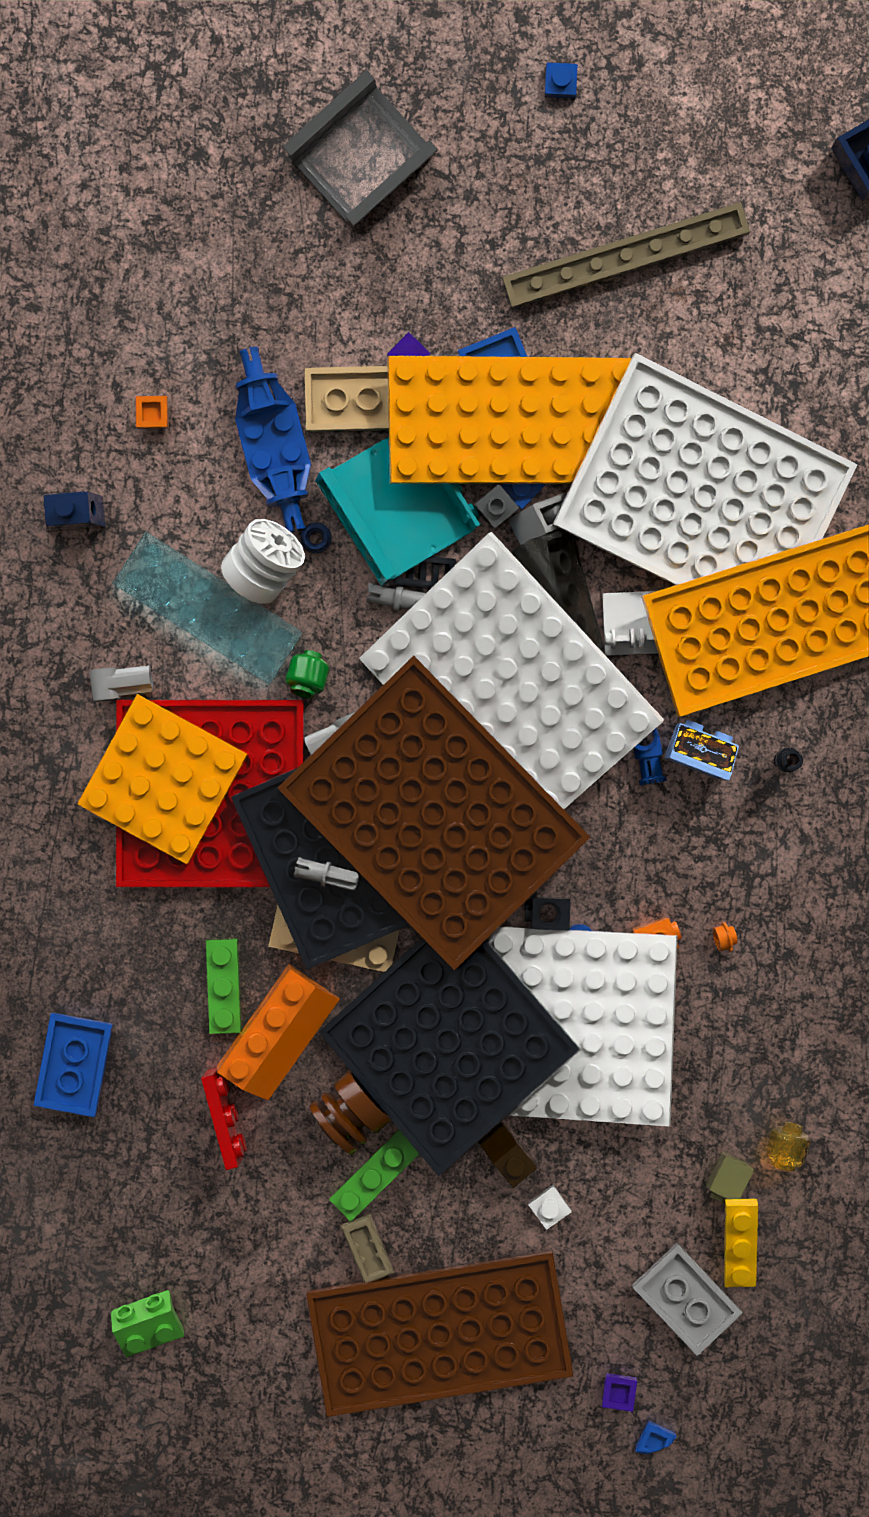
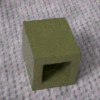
M722 1151L706 1183L708 1189L712 1191L710 1196L724 1204L725 1200L740 1199L754 1169L750 1164Z

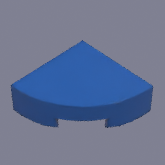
M647 1420L635 1446V1451L642 1454L660 1451L665 1447H669L677 1435L675 1432Z

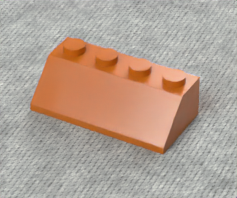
M288 964L243 1027L241 1033H239L217 1064V1073L242 1090L269 1100L340 998L291 964Z

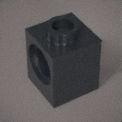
M532 897V903H526L525 922H531V929L570 931L571 899L569 897ZM547 904L554 906L556 909L555 918L548 922L539 918L540 908Z

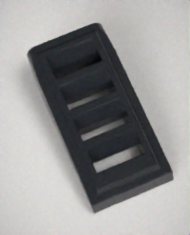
M431 556L419 564L418 580L413 579V567L406 571L405 579L399 575L389 582V586L431 589L438 582L439 565H445V576L456 565V559ZM427 564H432L431 581H426Z

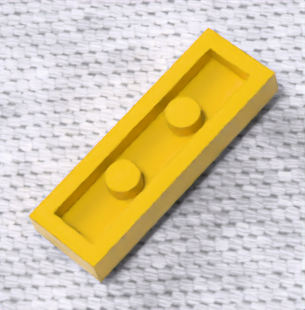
M757 1199L725 1200L723 1276L725 1287H756Z

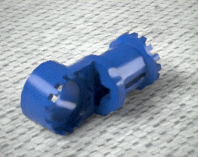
M657 728L652 731L653 741L650 745L642 746L638 743L633 748L635 759L639 761L641 773L639 785L650 784V781L655 783L654 780L656 783L667 781L666 776L662 773L660 756L663 753L660 734Z

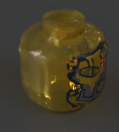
M785 1122L784 1126H776L771 1130L766 1148V1155L772 1160L771 1165L781 1170L795 1171L796 1167H801L805 1164L811 1140L802 1131L803 1127L801 1125Z

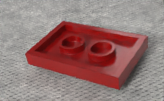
M216 1067L208 1069L201 1077L224 1166L226 1170L239 1166L244 1157V1152L247 1151V1146L243 1133L238 1134L236 1129V1122L239 1121L235 1103H229L228 1092L231 1091L230 1082L217 1073Z

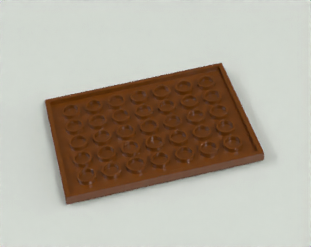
M415 656L411 657L278 787L284 796L454 970L591 838Z

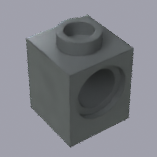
M499 484L475 504V509L494 532L504 525L509 518L517 514L519 507Z

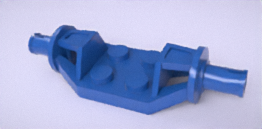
M249 347L252 361H250L248 351L245 348L239 351L246 378L235 385L239 391L235 421L252 482L268 499L266 500L267 506L280 507L285 528L294 533L292 519L295 520L298 531L306 528L298 502L309 496L306 488L312 466L296 404L278 383V374L264 373L259 347ZM268 385H270L276 400H274ZM294 473H296L297 491H295L294 486Z

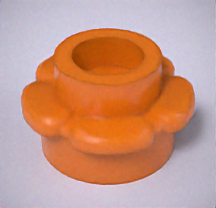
M725 922L721 923L720 926L713 927V937L718 951L728 950V952H732V946L738 943L734 927H728Z

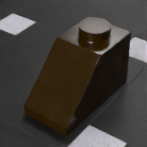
M503 1121L479 1142L492 1163L513 1188L538 1168L535 1159Z

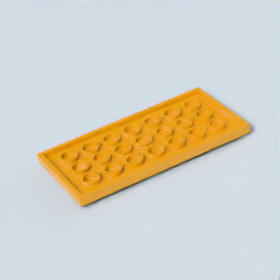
M388 356L390 484H572L632 358Z
M869 524L641 596L678 717L869 656Z

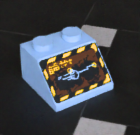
M686 720L685 725L677 723L664 759L721 781H729L739 745L731 743L733 737L715 731L714 736L702 731L703 725L690 720Z

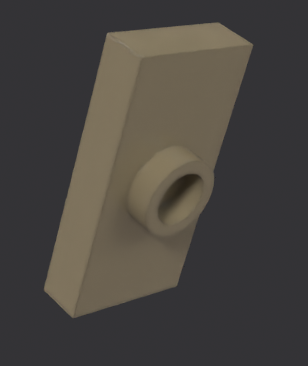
M371 1213L342 1224L341 1229L364 1283L372 1282L394 1273L393 1266Z

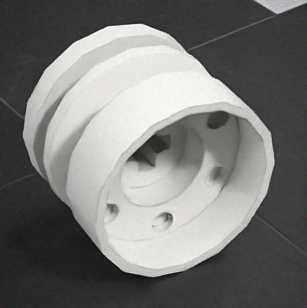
M255 519L247 526L245 532L241 534L238 543L227 553L222 561L221 569L230 587L239 595L260 604L271 603L280 595L286 587L288 580L302 566L305 553L298 539L288 529L274 521Z

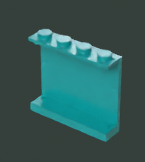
M389 437L334 469L326 468L319 472L315 479L381 586L474 532L480 525L478 521L479 514L471 503L467 504L462 496L463 490L460 484H390Z

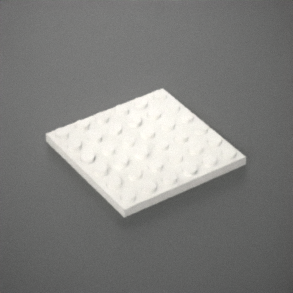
M499 926L489 936V943L582 1049L510 1115L670 1126L677 935L584 930H539L526 927Z

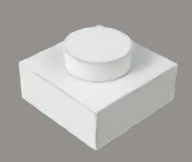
M551 1185L528 1202V1205L546 1230L572 1212L554 1185Z

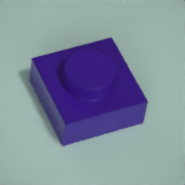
M408 332L387 353V357L431 356V353Z
M606 1373L601 1402L602 1407L633 1412L637 1378Z

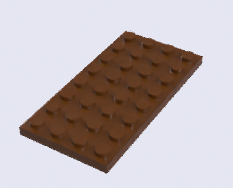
M553 1250L381 1278L368 1283L363 1281L308 1290L306 1293L327 1417L574 1377Z

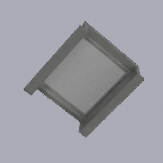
M367 70L283 145L290 160L351 228L356 226L438 151L430 140L426 142L382 94L376 86L374 77Z

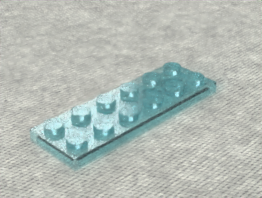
M146 531L112 583L269 685H271L303 635L302 631L257 602L250 601L239 595L229 584Z

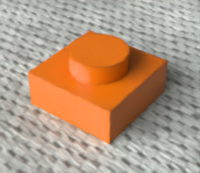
M136 396V428L169 429L168 397Z

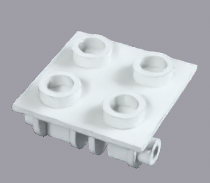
M655 591L602 593L605 655L658 653L641 596Z

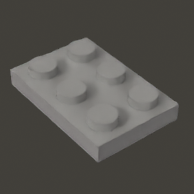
M678 1243L674 1244L632 1284L635 1291L697 1356L743 1314L741 1309Z

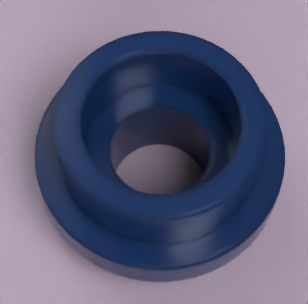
M318 522L305 526L306 528L302 530L300 536L304 549L313 554L326 551L332 541L330 530L324 524ZM312 534H321L322 541L319 544H313L310 540Z

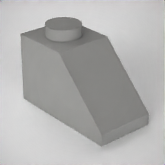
M568 492L533 504L508 519L521 547L542 540L562 530L554 526L553 523Z

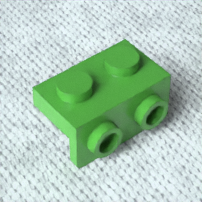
M169 1290L153 1294L111 1311L112 1333L126 1357L185 1336L184 1327L173 1308L172 1296Z

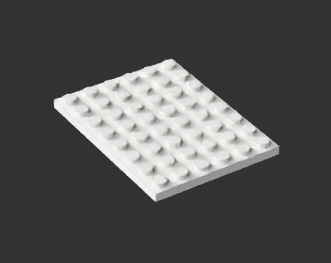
M635 353L553 525L673 585H677L823 539L857 464Z
M492 532L488 533L359 658L384 685L411 657L415 656L563 809L664 721L659 713Z

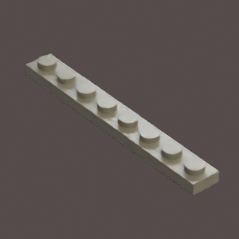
M739 202L504 276L502 280L511 309L749 235L750 229L742 204Z

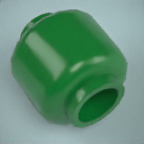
M305 650L304 654H296L291 658L285 682L290 687L292 694L311 699L314 698V695L323 692L330 667L322 659L320 653L313 650Z

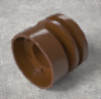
M349 1070L334 1084L340 1096L339 1099H336L328 1092H324L321 1097L325 1105L315 1100L309 1107L326 1136L345 1152L353 1155L359 1149L354 1139L363 1145L368 1141L362 1129L364 1125L371 1131L378 1133L391 1119Z

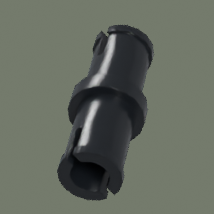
M784 748L774 756V765L782 772H794L803 764L802 754L800 755L793 748ZM790 756V757H789L790 762H789L788 765H786V764H787V757Z

